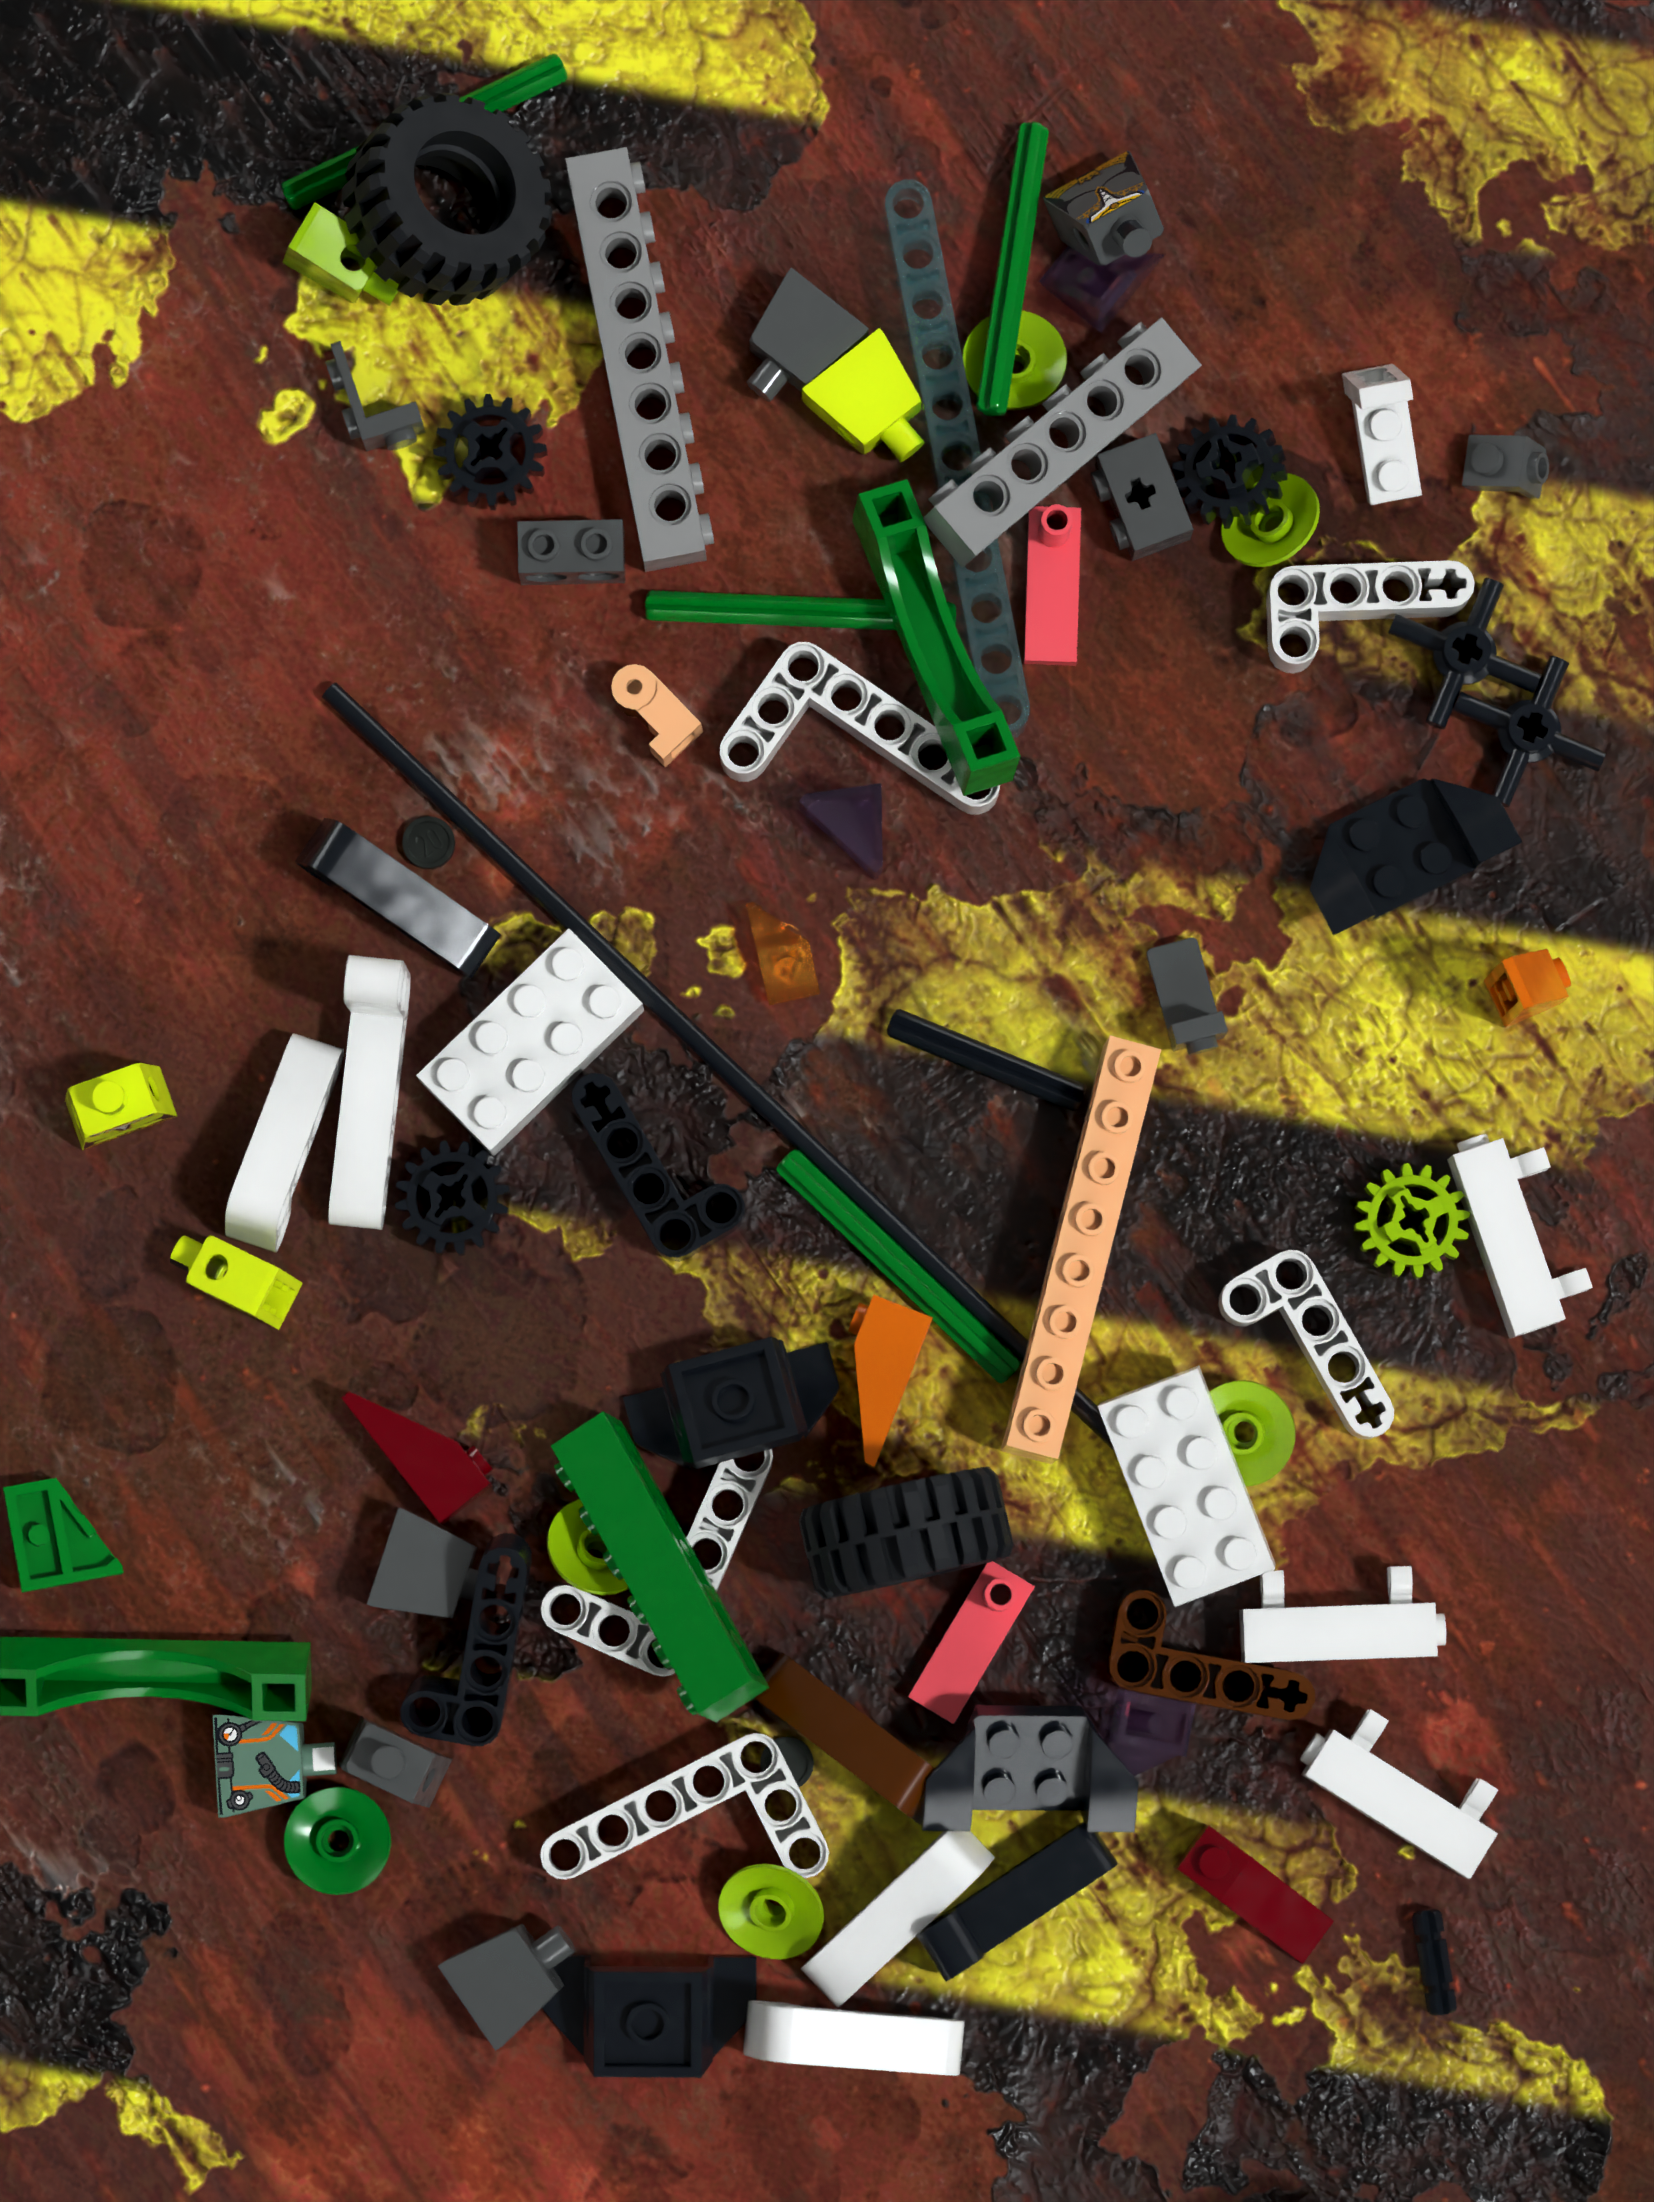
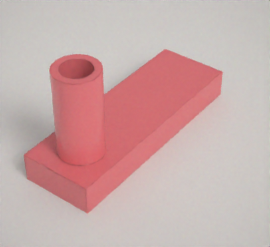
M1054 504L1049 507L1035 506L1028 512L1024 664L1076 666L1081 508Z
M995 1562L987 1563L908 1697L954 1724L1035 1586Z

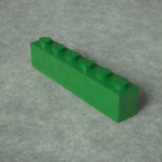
M602 1411L552 1444L551 1447L559 1460L554 1465L559 1479L569 1491L575 1490L580 1498L583 1507L579 1508L578 1511L582 1521L593 1535L597 1536L599 1534L608 1549L603 1553V1558L613 1575L618 1580L624 1579L632 1595L627 1598L628 1604L637 1619L643 1625L648 1623L657 1639L652 1643L653 1650L668 1670L674 1669L682 1684L677 1688V1693L687 1710L692 1715L698 1713L700 1716L718 1722L769 1689V1685L622 1421Z

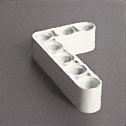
M797 642L790 645L782 653L720 744V761L724 772L730 778L739 782L754 780L764 772L810 706L961 811L976 815L989 811L995 805L1000 790V785L991 787L990 793L985 798L973 800L963 796L949 759L940 769L929 770L924 768L918 760L920 751L928 746H936L945 752L936 727L810 642ZM799 658H808L817 665L818 672L808 681H799L790 675L788 670L790 664ZM850 687L860 694L862 700L855 709L843 711L833 704L831 699L833 694L840 688ZM777 700L787 707L788 715L782 722L770 724L759 716L760 707L765 702ZM884 717H894L903 724L905 730L899 738L885 740L876 733L874 728L876 723ZM749 743L757 749L759 755L753 764L743 767L735 765L728 756L730 750L736 744Z
M349 955L347 960L344 1003L350 1010L351 1015L329 1201L328 1222L330 1225L383 1229L411 986V975L403 960Z
M772 1449L764 1451V1463L755 1471H742L736 1466L734 1459L719 1463L687 1536V1540L692 1548L697 1542L705 1539L713 1540L719 1544L722 1551L721 1561L716 1567L705 1570L716 1592L772 1467ZM723 1491H733L740 1495L743 1500V1510L739 1517L734 1520H721L713 1512V1500ZM568 1585L556 1586L548 1591L543 1598L541 1605L542 1618L546 1625L554 1631L653 1675L665 1677L675 1674L673 1668L668 1670L667 1668H659L652 1664L649 1659L648 1650L656 1637L649 1624L643 1625L633 1612ZM564 1594L576 1597L581 1607L580 1616L569 1625L557 1623L551 1614L552 1603L557 1597ZM617 1615L627 1621L630 1633L625 1643L612 1647L603 1642L599 1630L606 1618Z
M753 1733L743 1736L557 1831L545 1840L541 1848L540 1858L548 1874L557 1879H570L746 1790L785 1868L798 1873L803 1878L815 1876L827 1864L829 1849L778 1745L765 1734ZM750 1742H763L771 1750L772 1762L769 1768L763 1772H751L742 1764L741 1752ZM714 1766L723 1774L724 1787L718 1795L705 1797L695 1789L693 1783L694 1775L701 1767ZM778 1789L790 1792L795 1797L797 1804L794 1814L789 1819L783 1821L771 1818L765 1808L767 1796L772 1791ZM664 1790L671 1793L675 1798L676 1812L669 1820L656 1821L647 1813L646 1800L654 1791ZM611 1814L622 1817L629 1829L626 1840L616 1846L604 1843L598 1833L601 1820ZM803 1837L816 1841L821 1851L818 1862L813 1867L807 1869L794 1865L789 1856V1849L792 1843ZM568 1839L575 1842L579 1847L581 1853L580 1861L575 1868L562 1870L552 1862L550 1856L551 1849L558 1840Z

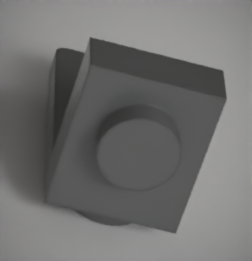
M338 341L330 344L335 359L325 361L334 390L338 391L344 388L346 390L351 407L341 411L351 440L361 437L366 452L385 445L388 450H397L417 441L416 435L425 433L416 401L366 417L341 342Z
M1192 937L1150 948L1146 953L1172 1051L1186 1049L1188 1056L1218 1048L1217 1040L1223 1039L1228 1029L1223 1011L1217 1012L1197 939Z

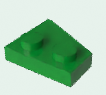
M57 1478L3 1487L21 1593L124 1574L120 1561L117 1557H114L96 1533L95 1528L85 1515L80 1512Z

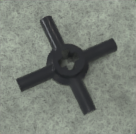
M1484 579L1467 622L1452 624L1442 632H1439L1396 614L1391 624L1389 634L1432 651L1435 666L1443 676L1425 721L1433 727L1445 729L1462 686L1480 682L1487 675L1531 693L1535 692L1542 674L1497 656L1495 642L1486 630L1504 588L1502 583L1494 579ZM1462 643L1472 646L1470 653L1472 657L1467 664L1458 661L1459 652L1456 649H1459Z
M1549 657L1531 700L1519 701L1511 705L1507 710H1504L1469 694L1460 692L1453 711L1498 730L1499 743L1508 757L1492 795L1500 799L1503 807L1510 806L1527 763L1540 762L1554 753L1598 772L1606 756V752L1561 734L1559 718L1551 709V706L1569 663L1559 657ZM1527 721L1535 723V733L1542 738L1536 736L1532 742L1522 739L1524 730L1517 725L1523 727Z

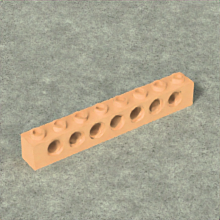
M1109 1036L1103 1045L1001 1447L1002 1452L1048 1464H1053L1058 1460L1161 1053L1159 1048L1114 1036Z

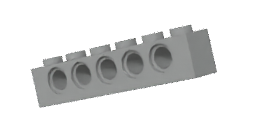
M1162 317L1148 329L1142 322H1139L1117 341L1122 347V351L1111 360L1104 353L1098 356L1080 372L1086 381L1074 391L1065 384L1042 404L1048 411L1035 423L1029 416L1025 417L1004 435L1010 442L1007 447L998 454L991 447L988 448L966 467L972 474L971 477L960 486L951 479L928 499L934 508L923 519L927 527L962 568L1202 366ZM1125 366H1132L1141 373L1143 385H1136L1127 378ZM1087 397H1094L1100 400L1105 407L1106 416L1095 415L1088 407ZM1050 428L1059 429L1066 435L1068 448H1061L1053 443L1049 435ZM1012 460H1020L1028 466L1031 473L1030 480L1021 479L1013 472ZM974 491H980L989 496L993 504L992 512L983 511L975 504L973 499Z

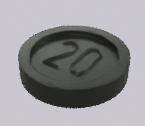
M426 816L414 820L406 828L402 845L406 857L413 865L421 869L432 870L442 867L451 859L455 850V837L446 822L437 817Z
M794 1737L775 1739L774 1741L778 1745L797 1785L801 1787L807 1782L813 1771L814 1761L810 1749L804 1742ZM768 1746L764 1749L760 1760L762 1772L769 1768L772 1762V1753Z

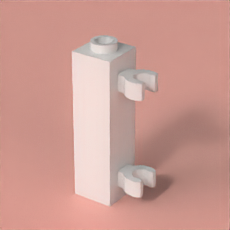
M1483 1134L1457 1143L1459 1153L1452 1155L1447 1160L1457 1189L1464 1194L1461 1201L1465 1211L1470 1212L1468 1221L1509 1339L1565 1320L1560 1299L1582 1293L1593 1287L1586 1268L1552 1279L1518 1182L1519 1179L1544 1172L1551 1168L1544 1147L1510 1159L1503 1138L1489 1142L1487 1134Z
M1411 1566L1387 1567L1389 1604L1285 1608L1284 1571H1269L1260 1575L1261 1609L1239 1610L1241 1662L1267 1663L1438 1656L1437 1646L1446 1645L1444 1613L1436 1614L1435 1603H1412Z
M1367 1709L1350 1739L1331 1729L1328 1730L1325 1737L1318 1733L1313 1736L1300 1758V1761L1307 1764L1301 1774L1302 1776L1463 1878L1470 1879L1498 1835L1497 1832L1479 1822L1498 1789L1481 1778H1476L1459 1808L1447 1802L1369 1752L1389 1720L1371 1709Z

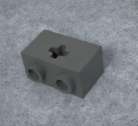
M1156 433L1097 454L1095 462L1097 471L1091 472L1090 477L1099 501L1104 502L1108 500L1115 519L1109 521V527L1119 551L1127 548L1131 560L1134 561L1191 539L1194 529ZM1136 488L1141 496L1150 495L1147 506L1143 510H1141L1137 502L1128 503L1132 490Z

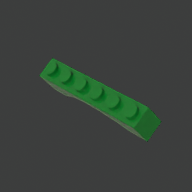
M908 479L859 493L852 522L963 796L1013 781L1021 757L1001 708L993 700L980 680L958 634L938 576L926 523Z
M0 1637V1716H40L76 1704L120 1697H163L211 1704L236 1712L251 1720L306 1721L312 1690L311 1642Z

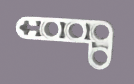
M1451 560L1285 567L1275 574L1266 597L1270 660L1276 668L1286 673L1301 672L1309 667L1319 647V621L1394 619L1396 614L1405 618L1448 617L1456 615L1463 610L1474 591L1475 582L1473 574L1467 566ZM1421 578L1425 579L1423 589H1433L1428 590L1423 599L1424 601L1419 600L1422 590ZM1444 578L1450 579V584L1453 588H1460L1453 599H1447L1445 590L1436 589L1439 588ZM1391 579L1402 581L1409 589V598L1401 602L1390 600L1384 594L1383 583ZM1338 581L1348 582L1356 589L1357 599L1348 604L1340 603L1331 595L1330 586ZM1285 583L1297 584L1304 591L1305 601L1294 606L1284 603L1278 595V587ZM1289 634L1298 635L1306 642L1308 651L1303 656L1290 657L1281 649L1280 639Z
M295 1033L290 1037L230 1193L225 1214L226 1237L275 1253L278 1251L289 1222L292 1196L339 1074L344 1049Z
M1298 1250L1281 1252L1235 1277L1222 1289L1218 1301L1220 1313L1227 1322L1235 1326H1248L1277 1310L1280 1311L1344 1427L1351 1435L1359 1439L1369 1440L1382 1435L1390 1428L1394 1420L1392 1402L1314 1263L1306 1254ZM1288 1261L1299 1265L1304 1274L1303 1283L1300 1288L1294 1290L1286 1289L1278 1283L1276 1269L1280 1263ZM1247 1287L1256 1294L1258 1305L1253 1314L1240 1315L1231 1308L1229 1300L1233 1289ZM1312 1307L1319 1308L1328 1315L1330 1325L1325 1335L1313 1336L1304 1329L1302 1316L1306 1309ZM1345 1354L1354 1361L1356 1371L1350 1382H1338L1330 1375L1328 1362L1333 1355ZM1364 1380L1369 1389L1359 1393L1363 1402L1368 1407L1376 1404L1381 1414L1375 1417L1377 1427L1374 1429L1368 1422L1360 1425L1356 1421L1355 1415L1361 1412V1406L1356 1397L1353 1396L1345 1403L1341 1396V1393L1355 1389Z
M943 1831L911 1865L801 1967V1970L837 2008L840 2007L985 1871L995 1857L971 1831Z
M748 2000L743 2055L781 2063L960 2075L965 2021L940 2017L813 2008L781 2002Z

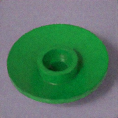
M331 1787L309 1795L294 1809L285 1828L284 1849L292 1871L305 1885L321 1893L344 1895L366 1887L382 1872L390 1855L391 1831L384 1812L369 1796L351 1788ZM336 1830L346 1832L349 1837V1845L343 1851L334 1850L330 1845V1836Z

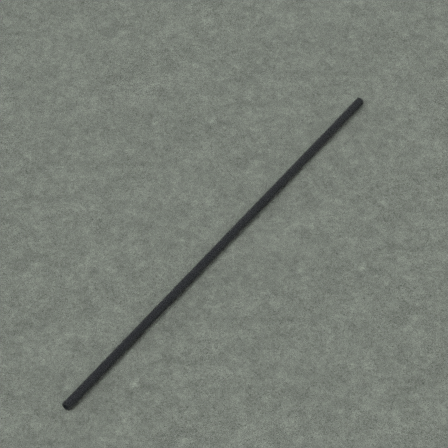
M337 682L324 692L322 698L559 924L566 930L569 928L641 1002L785 1139L802 1152L1023 1364L1028 1340ZM1076 1386L1071 1411L1114 1451L1097 1405Z

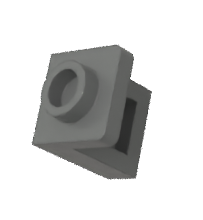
M1469 435L1462 486L1470 491L1519 492L1527 498L1539 499L1542 484L1546 482L1549 474V460L1546 455V448L1527 436Z

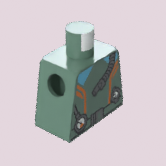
M213 1715L218 1818L230 1817L308 1797L307 1776L337 1774L335 1742L305 1744L304 1725L301 1722L251 1720L243 1716Z

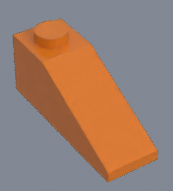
M1548 949L1506 958L1484 979V983L1505 1028L1563 1003L1569 997L1566 988L1571 986V980L1563 962L1559 957L1552 960Z
M874 1294L869 1306L859 1302L848 1332L857 1335L854 1342V1358L864 1465L873 1469L933 1319L930 1316Z

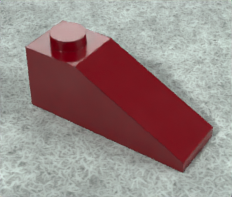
M349 1391L341 1397L440 1524L444 1525L493 1486L486 1477L493 1468L475 1445H472L465 1451L457 1441Z
M1204 1824L1173 1866L1301 1964L1305 1962L1334 1922L1210 1825Z

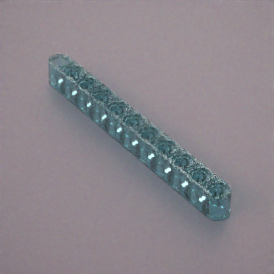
M904 179L891 186L886 194L885 224L917 390L922 401L921 411L938 491L951 479L960 486L972 476L967 468L960 471L949 469L942 460L943 455L947 451L952 449L965 451L969 455L971 463L981 455L932 199L928 189L922 183L912 179ZM903 199H912L921 206L922 211L916 217L903 218L895 212L894 206ZM922 249L931 256L932 261L924 268L915 269L908 266L903 257L910 250ZM922 299H932L940 305L942 310L938 316L932 319H923L914 312L913 306ZM941 349L950 355L951 363L943 369H932L924 363L923 356L929 350ZM951 399L960 406L961 413L954 419L943 420L934 414L932 407L939 400ZM974 491L973 499L979 508L986 512H992L989 496L983 492ZM997 538L983 550L991 561L990 566L984 571L972 572L965 566L962 568L950 553L949 555L969 659L996 703H1013L1019 709L1020 718L1015 723L1008 725L1014 739L1026 728L1030 714V703ZM989 600L999 607L1001 614L991 623H982L973 616L971 612L972 607L979 601ZM1000 651L1009 658L1010 667L1003 673L992 674L983 667L981 663L982 657L988 652Z

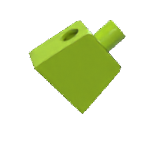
M314 202L289 244L282 263L353 303H356L364 290L390 306L398 293V283L391 278L385 282L374 272L378 267L370 257L365 260L355 246L359 242V238L356 233H349L346 222ZM344 258L354 259L360 265V269L350 271L342 265L341 260Z

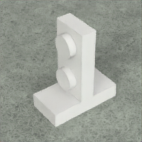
M1394 364L1342 373L1345 394L1352 400L1368 503L1375 505L1421 496V485L1408 401L1413 400L1410 378Z

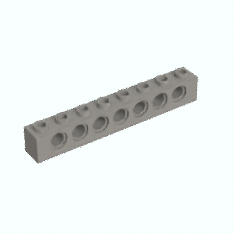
M627 147L565 158L645 572L706 561L705 545L714 544L709 513L698 514L695 495L704 493V486L699 462L689 464L685 444L695 443L689 412L679 414L675 394L684 393L685 390L680 363H669L665 345L674 343L675 338L670 312L659 313L656 294L665 292L660 261L649 263L646 244L655 242V235L650 211L642 213L639 211L636 194L646 192L640 161L630 163ZM607 199H618L626 205L623 214L616 218H606L598 212L600 204ZM625 248L632 251L636 255V259L629 267L619 269L609 264L607 261L609 255L616 249ZM635 298L642 301L646 309L639 317L627 319L617 312V308L622 301ZM645 348L652 351L656 358L654 363L648 368L636 369L626 361L628 355L635 349ZM648 398L658 399L666 407L664 413L653 420L644 419L636 412L638 405ZM663 448L671 451L676 457L672 466L665 470L651 468L647 464L646 459L653 450ZM666 499H676L685 506V511L677 520L666 521L657 515V506Z

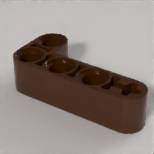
M1137 1590L1127 1594L1119 1602L1107 1659V1673L1110 1680L1118 1688L1281 1720H1297L1306 1716L1312 1710L1315 1702V1690L1312 1683L1304 1675L1287 1670L1163 1648L1161 1646L1166 1623V1607L1163 1600L1151 1591ZM1144 1599L1154 1606L1156 1611L1155 1621L1145 1630L1134 1628L1127 1619V1609L1133 1600ZM1128 1651L1139 1653L1146 1662L1145 1675L1139 1681L1133 1683L1125 1681L1117 1670L1119 1658ZM1180 1661L1192 1663L1199 1673L1197 1685L1189 1692L1178 1691L1172 1686L1170 1681L1171 1669ZM1233 1671L1243 1672L1251 1682V1691L1248 1697L1240 1702L1229 1700L1223 1691L1224 1678ZM1261 1675L1270 1676L1266 1687L1284 1689L1288 1686L1289 1680L1295 1682V1691L1303 1694L1302 1703L1292 1704L1290 1712L1284 1710V1701L1264 1697L1265 1708L1257 1707L1256 1704L1263 1691Z
M781 1652L763 1675L770 1688L756 1696L755 1699L922 1826L925 1779L935 1768L793 1659Z

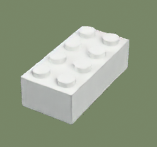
M568 928L416 1076L431 1094L494 1157L644 1012L643 1003Z
M1199 1365L1099 1403L1097 1407L1174 1607L1275 1569L1276 1563Z

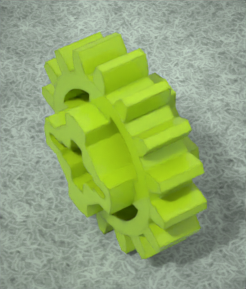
M1409 1163L1401 1166L1399 1178H1395L1388 1169L1384 1170L1381 1173L1384 1186L1381 1188L1369 1182L1364 1189L1372 1198L1371 1202L1358 1201L1355 1209L1360 1213L1366 1214V1220L1356 1223L1354 1231L1367 1232L1369 1238L1359 1248L1362 1252L1374 1248L1379 1253L1373 1263L1376 1268L1383 1265L1386 1261L1393 1263V1277L1398 1278L1405 1267H1410L1414 1279H1420L1423 1276L1424 1265L1426 1264L1435 1273L1443 1270L1440 1259L1441 1255L1452 1260L1459 1256V1252L1452 1245L1453 1240L1465 1241L1468 1239L1469 1234L1458 1228V1222L1468 1219L1470 1212L1457 1210L1455 1206L1464 1196L1463 1192L1457 1191L1451 1194L1447 1192L1445 1188L1451 1178L1447 1174L1437 1182L1430 1179L1432 1171L1429 1165L1423 1167L1419 1176L1413 1175ZM1405 1187L1422 1188L1435 1197L1429 1201L1416 1198ZM1386 1197L1391 1212L1387 1224L1378 1228V1209ZM1403 1208H1407L1410 1214L1418 1212L1422 1214L1424 1221L1418 1226L1421 1234H1416L1412 1228L1403 1230L1400 1227L1399 1222L1405 1217ZM1445 1214L1446 1231L1442 1241L1437 1245V1240L1433 1234L1436 1219ZM1395 1241L1410 1245L1418 1256L1402 1255L1392 1250L1388 1245Z

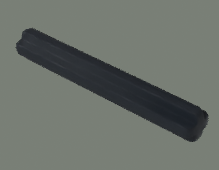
M897 1009L893 1013L887 1027V1034L894 1039L1068 1110L1077 1111L1085 1096L1086 1086L1081 1082L902 1009Z

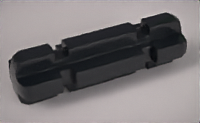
M1437 1909L1417 1911L1413 1913L1412 1921L1414 1933L1419 1935L1420 1942H1417L1416 1945L1422 1982L1424 1986H1428V1993H1424L1427 2011L1434 2016L1453 2013L1457 2009L1455 1991L1449 1987V1982H1453L1446 1939L1441 1938V1932L1444 1931L1442 1913Z

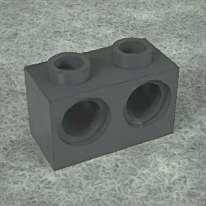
M623 519L517 521L518 574L521 585L626 583Z

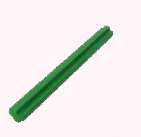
M550 54L460 97L459 102H464L468 97L486 103L484 109L491 113L496 109L502 112L565 82L567 72L557 54ZM358 147L284 181L281 188L288 205L293 210H297L341 189L348 182L345 172L349 161L357 154L356 149Z
M1034 121L1022 123L1019 126L976 404L977 410L987 416L1004 415L1007 412L1049 135L1048 128Z
M651 590L647 592L645 600V615L651 621L896 630L886 603L881 599ZM947 602L956 626V606L952 602Z
M794 1149L782 1159L776 1168L777 1173L927 1316L932 1317V1320L992 1378L1002 1384L1017 1371L1021 1364L1020 1360L802 1152Z

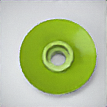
M1022 311L1015 353V361L1021 362L1024 369L1019 373H1012L1007 410H1023L1043 403L1059 388L1066 372L1067 353L1059 332L1046 319L1027 311ZM990 316L982 320L971 331L963 350V371L968 384L977 395Z
M1287 473L1288 480L1277 482L1282 490V498L1272 499L1268 497L1266 500L1270 511L1269 514L1264 515L1257 509L1250 512L1251 524L1247 526L1240 516L1233 517L1230 529H1224L1222 523V540L1232 557L1248 566L1266 567L1289 559L1305 546L1316 529L1320 513L1318 497L1307 481L1297 475Z
M1246 1380L1227 1382L1209 1391L1245 1486L1264 1483L1277 1475L1289 1461L1296 1437L1294 1419L1285 1401L1269 1387ZM1248 1422L1253 1426L1254 1437L1252 1440L1244 1441L1237 1436L1236 1427L1238 1423Z
M581 1500L573 1501L562 1508L554 1517L547 1535L548 1555L558 1574L570 1585L591 1594L611 1595L628 1590L629 1588L625 1580H618L610 1571L604 1559L593 1557L588 1553V1550L595 1549L603 1554L608 1549L600 1535H593L582 1521L578 1511L579 1508L583 1507Z
M755 1864L737 1871L725 1883L719 1897V1916L725 1931L741 1948L759 1957L778 1960L796 1957L814 1945L823 1927L824 1910L816 1890L801 1875L779 1865ZM769 1900H774L782 1906L774 1905Z

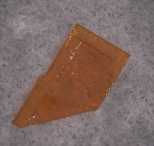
M755 902L746 903L769 1006L819 995L820 990L808 939L801 935L799 929L777 919L764 911Z

